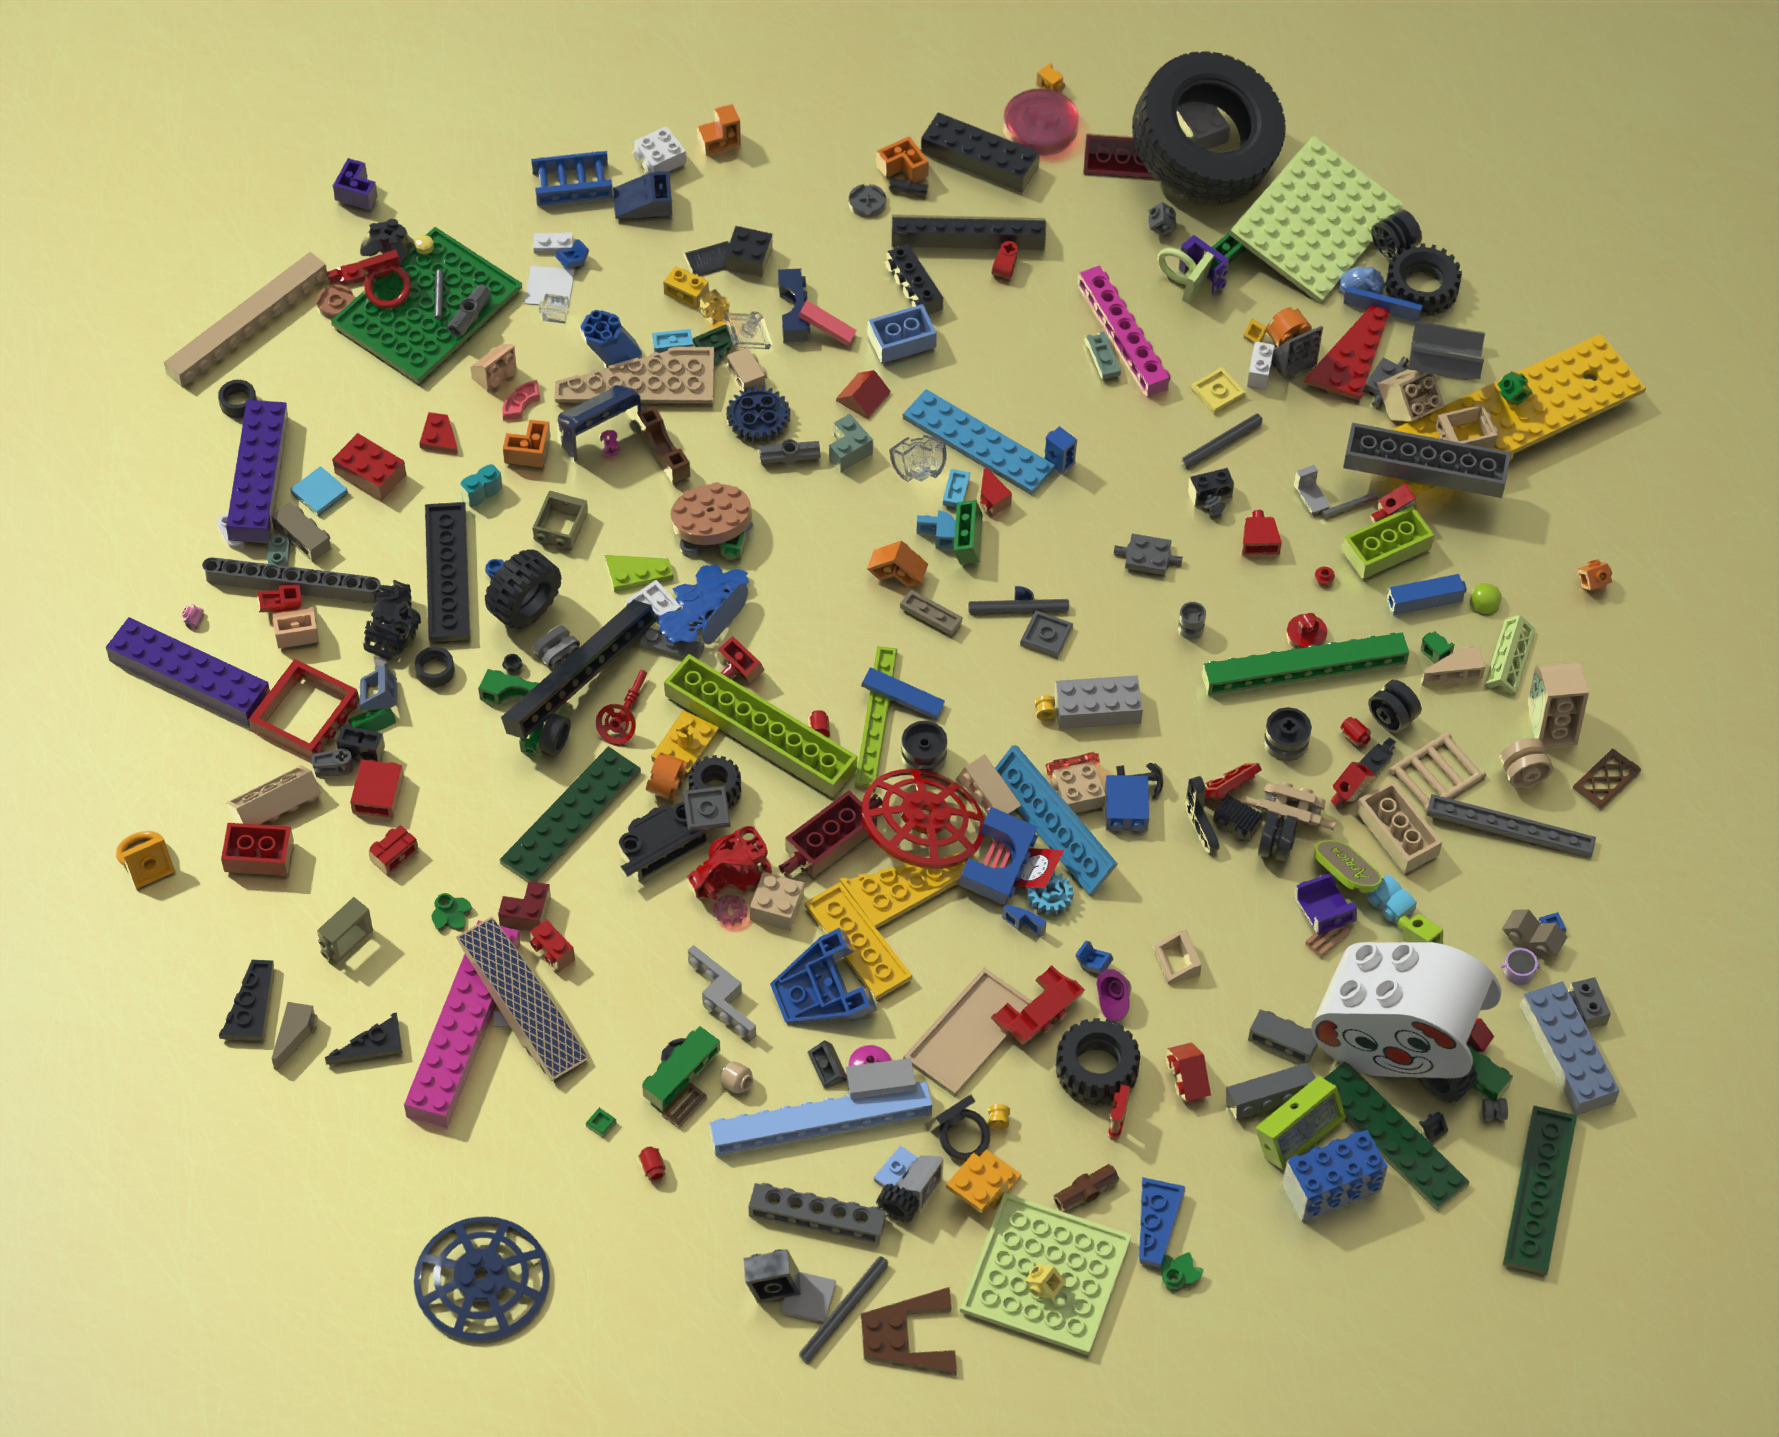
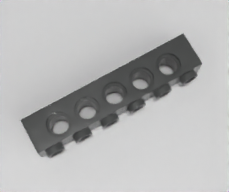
M755 1183L748 1206L749 1217L879 1245L886 1221V1211L879 1207L872 1206L869 1208L860 1206L856 1202L846 1203L838 1201L833 1197H818L810 1192L800 1193L795 1192L791 1188H776L768 1183ZM772 1200H776V1201H778L779 1203L773 1205V1204H770L769 1202L772 1201ZM793 1205L801 1206V1208L799 1209H793L791 1207ZM814 1210L823 1211L820 1214L813 1213ZM838 1214H841V1215H844L845 1217H843V1218H841V1219H838V1218H836V1217H834V1216H835V1215H838ZM864 1219L866 1222L858 1223L857 1220Z

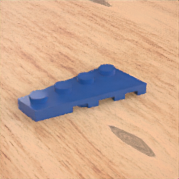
M1142 1177L1139 1252L1141 1264L1162 1268L1186 1191L1185 1186Z

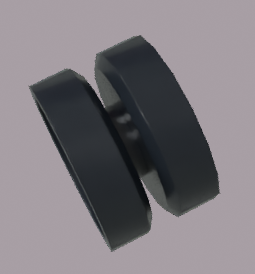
M1399 680L1389 681L1368 701L1369 710L1374 719L1384 729L1392 733L1401 732L1422 711L1417 695L1410 687Z
M1285 707L1272 712L1267 719L1263 741L1267 752L1274 758L1282 761H1293L1302 757L1308 750L1312 729L1310 719L1304 712L1296 708Z
M917 721L910 724L904 730L901 740V757L907 769H921L931 772L939 771L944 766L947 758V734L943 728L934 722Z
M1269 810L1261 836L1258 856L1269 858L1274 846H1277L1276 860L1287 863L1290 850L1293 849L1297 831L1295 830L1298 817L1287 815L1284 818L1282 827H1280V813Z

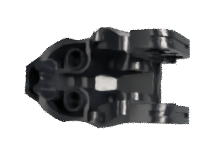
M393 580L391 586L380 585L379 589L382 591L376 594L378 598L375 599L376 603L371 611L372 620L366 622L363 631L365 638L362 643L365 651L391 661L397 660L402 649L406 648L409 642L414 640L413 637L416 636L418 624H421L419 612L411 608L410 585L397 580ZM387 648H394L397 653H391Z

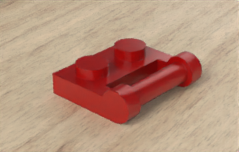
M1121 1085L1120 1093L1115 1092L1113 1109L1110 1112L1111 1127L1108 1129V1137L1111 1140H1118L1121 1136L1130 1086Z

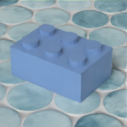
M923 304L868 320V336L881 364L936 348L937 332Z

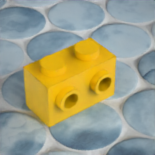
M677 266L673 268L663 281L665 295L698 309L709 294V281Z

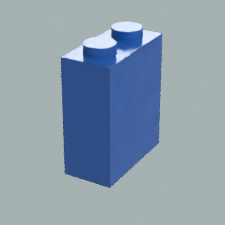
M1106 775V829L1114 831L1148 830V776Z

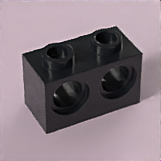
M1228 468L1191 476L1189 479L1188 492L1194 506L1203 505L1208 495H1219L1222 497L1221 500L1233 496L1234 481Z
M344 724L336 741L337 749L345 748L350 751L352 758L359 760L372 759L380 762L385 749L383 733Z

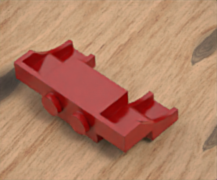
M1052 965L1035 980L1045 991L1029 1003L1021 1013L1007 1002L1002 1009L991 1017L1005 1033L1010 1032L1022 1045H1025L1039 1033L1043 1032L1045 1034L1054 1025L1052 1022L1056 1019L1059 1021L1063 1019L1068 1013L1066 1009L1081 997L1085 991L1076 980L1064 976Z

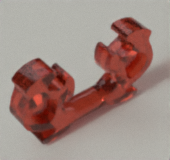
M1090 752L1080 756L1056 759L1045 765L1047 775H1053V770L1092 761H1094L1096 766L1100 763L1098 753Z

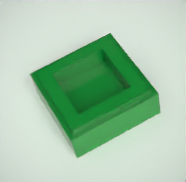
M599 1107L585 1124L587 1128L601 1138H604L617 1123V1119Z

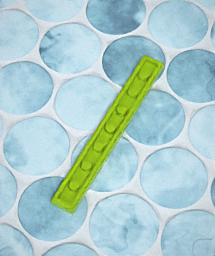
M877 646L874 669L894 677L898 648ZM870 691L855 781V788L866 790L878 778L890 699L873 691Z

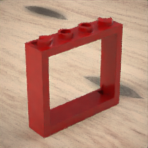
M294 659L248 719L250 729L311 760L313 754L324 752L327 743L335 738L339 727L346 723L348 715L357 708V703L359 702L358 690ZM301 677L344 697L310 743L267 722Z

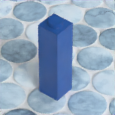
M1455 574L1389 587L1387 601L1392 615L1462 602L1467 588L1460 575Z

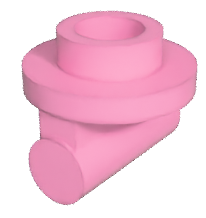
M194 604L187 605L181 613L182 621L189 624L191 628L196 629L204 610L196 607Z

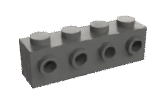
M1308 1063L1297 1065L1226 1087V1103L1236 1120L1247 1118L1281 1107L1312 1082L1316 1076Z

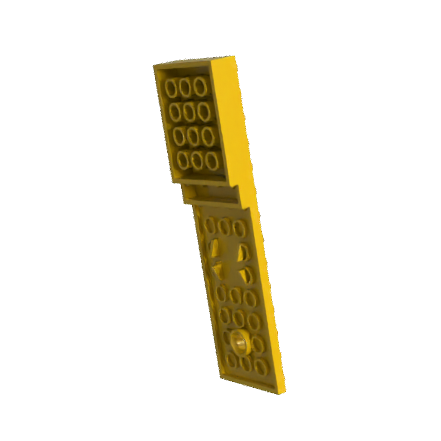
M1600 333L1516 372L1517 374H1523L1528 379L1527 384L1533 392L1519 406L1508 402V400L1502 397L1500 394L1501 389L1497 385L1501 381L1499 380L1457 399L1424 417L1405 423L1392 430L1441 439L1436 429L1438 415L1483 404L1485 410L1490 413L1493 427H1496L1498 430L1495 447L1490 449L1511 452V460L1515 453L1645 393L1646 387ZM1592 375L1596 377L1597 380L1593 381L1591 379H1585L1583 376ZM1477 421L1452 427L1459 442L1484 436ZM1387 477L1396 489L1406 483L1416 497L1417 507L1455 490Z

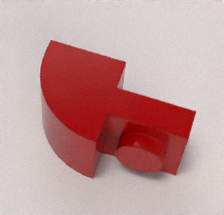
M280 585L279 589L275 591H258L259 613L299 609L302 603L300 585Z

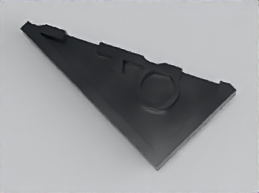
M397 1012L390 1015L391 1018L380 1025L376 1023L368 1031H364L349 1040L350 1043L340 1050L337 1048L325 1057L326 1065L402 1053Z

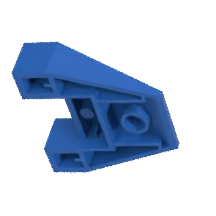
M835 929L819 937L770 983L785 1023L860 1019L878 1010L870 990L864 986L847 992L835 961L853 953L854 950L847 933L842 929Z

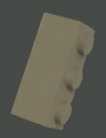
M288 502L271 515L273 527L279 533L285 535L289 542L311 562H314L331 549L329 534L325 530L318 528L312 518H307L299 506L295 507L291 502Z

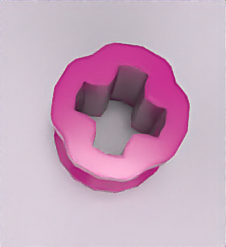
M606 430L600 434V440L604 446L602 450L605 456H615L620 452V446L616 441L618 436L614 430Z

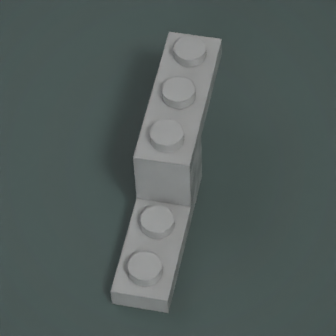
M693 945L688 950L689 964L694 969L702 971L705 977L712 982L702 992L703 1006L709 1012L713 1011L717 1014L724 1024L731 1025L740 1037H746L751 1041L756 1036V1025L730 1005L742 993L741 982Z

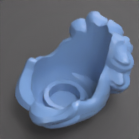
M1361 266L1352 268L1341 275L1340 292L1345 295L1346 288L1349 286L1382 295L1385 287L1384 277L1381 276L1380 271L1371 266L1368 268Z

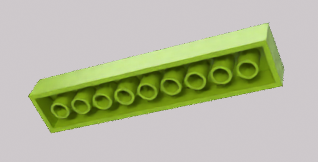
M690 654L664 681L666 697L707 722L718 726L720 730L832 798L835 797L857 770V755Z

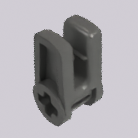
M345 748L312 755L311 761L315 776L347 775L354 769L351 753Z

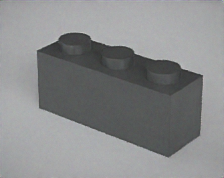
M1261 1009L1250 1028L1248 1040L1303 1064L1308 1063V1065L1318 1046L1310 1028L1301 1027L1292 1020H1285L1276 1016L1271 1011Z

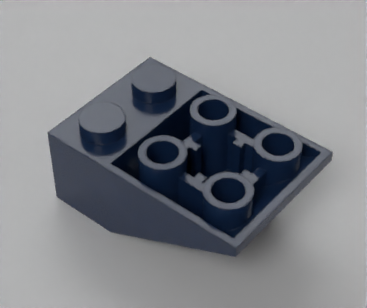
M669 171L650 172L613 188L615 219L673 215Z

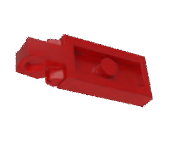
M359 262L340 266L327 272L330 285L339 282L350 285L365 281Z

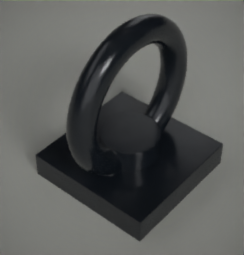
M971 1094L925 1124L929 1132L940 1125L939 1140L943 1150L951 1158L966 1162L973 1153L980 1157L988 1148L991 1138L986 1120L977 1112L965 1109L976 1102ZM964 1118L975 1121L982 1133L980 1145L969 1153L955 1150L948 1140V1129Z

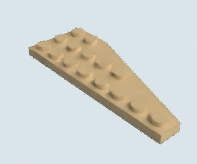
M672 347L665 352L651 353V356L640 359L634 358L608 366L609 368L603 370L596 369L589 374L575 375L555 381V403H583L611 389L615 385H623L635 389L640 395L641 403L713 404L714 347Z

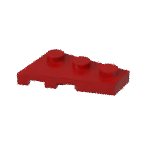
M1246 763L1224 773V778L1206 782L1205 798L1215 797V799H1220L1227 795L1226 792L1241 787L1242 782L1254 779L1255 774L1262 771L1260 764Z

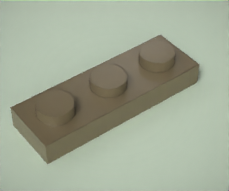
M910 590L900 603V608L951 636L963 620L962 616L913 590Z

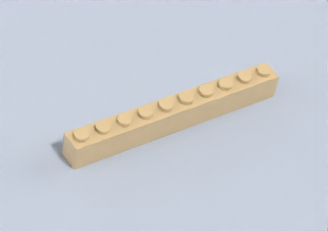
M312 252L307 253L164 361L166 374L181 387L191 382L202 371L207 370L210 365L220 360L231 349L236 348L239 343L250 337L256 330L265 326L275 316L281 314L285 308L294 304L297 299L308 293L314 286L323 282L328 277L326 264Z

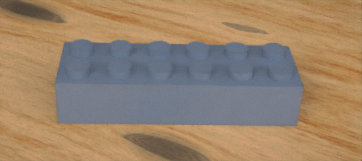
M1564 982L1555 983L1523 994L1520 1008L1575 1115L1615 1103L1620 1090Z

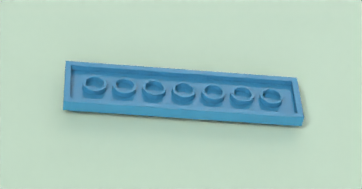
M927 389L903 413V419L981 466L987 467L991 472L1030 495L1055 470L1053 463Z
M1012 745L995 769L1021 804L1018 811L1028 823L1037 826L1036 832L1050 849L1065 850L1060 858L1061 862L1088 894H1095L1118 863L1017 745Z

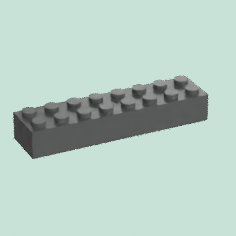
M1352 423L1343 468L1502 498L1511 452Z

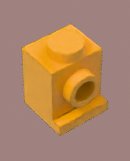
M1049 63L1037 72L1036 85L1051 97L1064 90L1066 84L1063 82V76L1060 72L1053 69L1052 63Z

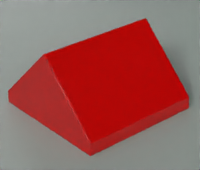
M875 370L858 373L838 395L836 401L869 419L891 391Z

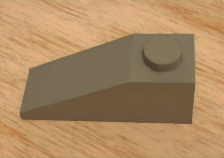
M287 1002L271 1058L274 1069L278 1070L310 1036L312 1027H316L318 1016L314 1012L313 1005Z

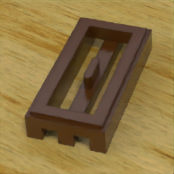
M689 1083L662 1112V1117L667 1118L671 1124L674 1123L675 1127L679 1129L707 1099V1094L692 1083ZM691 1091H694V1093L687 1100L684 1101V1103L679 1107V1109L673 1115H671L670 1113L681 1103V1101ZM694 1101V1103L682 1114V1112Z

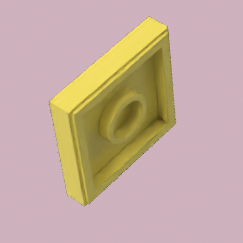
M1222 367L1191 384L1190 387L1194 394L1214 415L1245 398L1246 395L1245 391Z

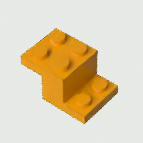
M986 1149L980 1157L973 1153L948 1181L946 1189L982 1213L988 1205L995 1209L1001 1202L1004 1193L1008 1194L1021 1179L1022 1174Z

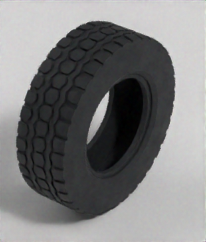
M1196 51L1182 54L1169 60L1159 68L1141 94L1132 120L1134 145L1136 151H1139L1138 155L1141 161L1145 163L1144 166L1147 170L1152 172V176L1157 181H1161L1163 186L1172 189V192L1178 195L1182 194L1183 197L1191 200L1207 201V203L1234 200L1253 190L1262 181L1278 158L1286 133V121L1281 102H1279L1276 92H1273L1272 86L1265 81V78L1260 73L1255 72L1256 70L1250 65H1245V62L1239 59L1236 60L1229 55L1224 56L1218 52L1201 51L1199 53ZM1187 102H1205L1218 107L1235 123L1240 136V148L1231 152L1219 153L1199 147L1183 132L1177 117V107Z

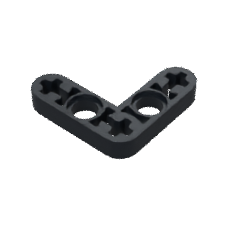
M1201 776L1189 779L1185 805L1187 813L1206 851L1210 853L1219 850V841L1203 810L1206 796L1205 783Z

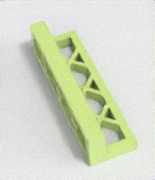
M1521 615L1505 619L1485 685L1490 689L1502 686L1511 695L1517 692L1535 632V628ZM1522 628L1527 630L1526 637H1524ZM1518 642H1520V646L1522 649L1521 654L1518 650ZM1513 658H1515V662L1517 665L1516 670L1513 666ZM1508 674H1510L1511 684L1507 682Z

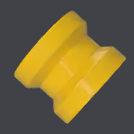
M1045 695L1035 700V707L1038 709L1036 711L1038 719L1045 721L1057 716V710L1054 707V697Z
M1002 1104L991 1105L988 1109V1114L990 1115L988 1126L995 1130L1007 1129L1009 1127L1008 1116L1010 1115V1108Z

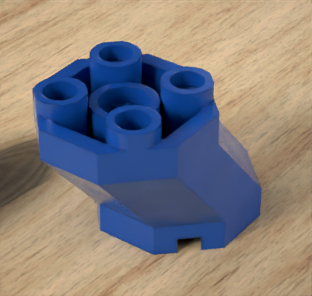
M594 310L589 315H586L580 326V332L586 344L604 362L605 368L634 358H642V351L639 345L621 325L617 315L603 310Z

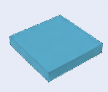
M321 466L290 489L291 493L317 516L348 493L347 488Z

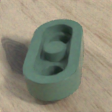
M276 534L270 538L268 544V564L288 566L290 544L289 539L285 535Z

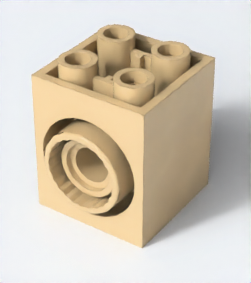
M1406 370L1377 383L1390 420L1412 422L1445 407L1435 376L1432 373Z

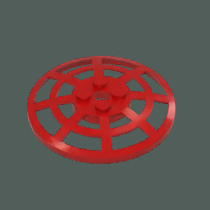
M900 769L888 772L871 783L862 800L861 817L864 827L872 840L890 856L912 866L927 869L955 867L966 862L968 858L973 857L979 850L984 838L980 830L985 820L976 800L958 783L935 772L921 769ZM903 775H911L913 778L902 780L894 785L884 782L889 778ZM921 776H924V777H927V778H931V779H935V780L940 781V782H942V783H944V784H946V785H948V786L946 787V786H944V785H942V784H940V783H937V782H935V781H931V780H927V779H922ZM915 784L917 791L908 793L900 789V787ZM924 784L937 787L942 791L938 794L926 791ZM877 786L887 790L883 798L882 807L870 809V796L874 788ZM957 791L964 796L975 812L968 811L962 800L954 792ZM893 793L903 798L901 806H889ZM950 795L957 802L960 809L949 807L944 799ZM922 810L928 811L930 814H925ZM900 813L905 825L901 828L891 814ZM884 815L889 826L897 833L891 841H888L879 832L872 817ZM951 815L962 817V825L959 830L949 822ZM969 818L980 822L979 834L973 844L964 836ZM913 829L919 833L927 834L928 839L919 838L910 834ZM944 829L952 834V836L945 839L937 840L936 834ZM903 839H906L912 843L929 847L930 858L913 855L897 846ZM956 841H959L967 849L952 857L939 858L938 847L947 846Z

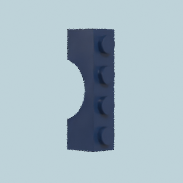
M801 268L779 269V297L785 298L794 304V308L790 312L782 315L783 343L807 341V333H810V323L798 317L804 303L807 301V291H803V288H806V276H802Z

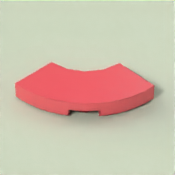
M537 380L518 386L506 398L502 409L503 420L523 418V411L526 406L533 401L540 400Z

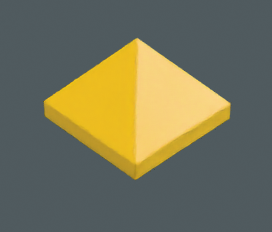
M1252 318L1243 336L1254 343L1262 342L1266 334V326Z

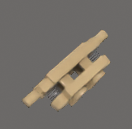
M1286 782L1275 783V785L1267 783L1263 790L1266 793L1264 799L1257 800L1246 796L1245 805L1247 804L1267 813L1269 810L1278 812L1283 819L1287 815L1298 817L1297 823L1320 828L1324 827L1334 831L1336 822L1326 820L1320 815L1321 810L1325 809L1326 800L1316 797L1310 789L1301 788V790L1293 788L1292 784ZM1287 802L1298 804V808L1288 806Z

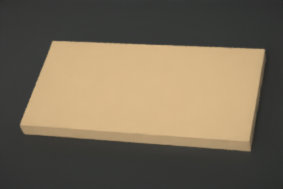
M984 967L903 1056V1059L911 1058L913 1068L955 1097L1011 1035L1010 1032L1005 1033L991 1019L992 1015L1002 1009L1007 1002L1021 1013L1032 1000Z

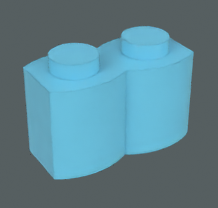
M1388 874L1382 878L1378 890L1368 893L1370 904L1381 909L1384 917L1395 924L1398 923L1402 916H1408L1416 910L1417 902Z

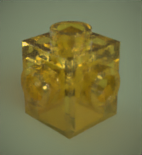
M716 289L699 298L700 311L706 320L708 319L713 325L725 320L729 316V301L726 297H722Z

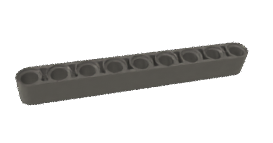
M209 557L202 563L205 580L211 584L267 591L278 590L280 585H300L301 595L365 603H376L375 599L378 598L376 594L382 591L379 589L381 585L380 580L371 576Z

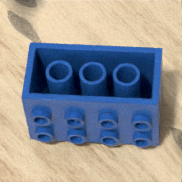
M1368 1130L1356 1131L1345 1139H1335L1327 1146L1322 1148L1315 1147L1307 1154L1291 1157L1287 1161L1282 1186L1299 1218L1304 1222L1381 1191L1388 1166Z

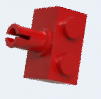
M733 636L718 649L721 657L728 664L720 673L730 679L736 674H740L751 684L765 670L761 662Z

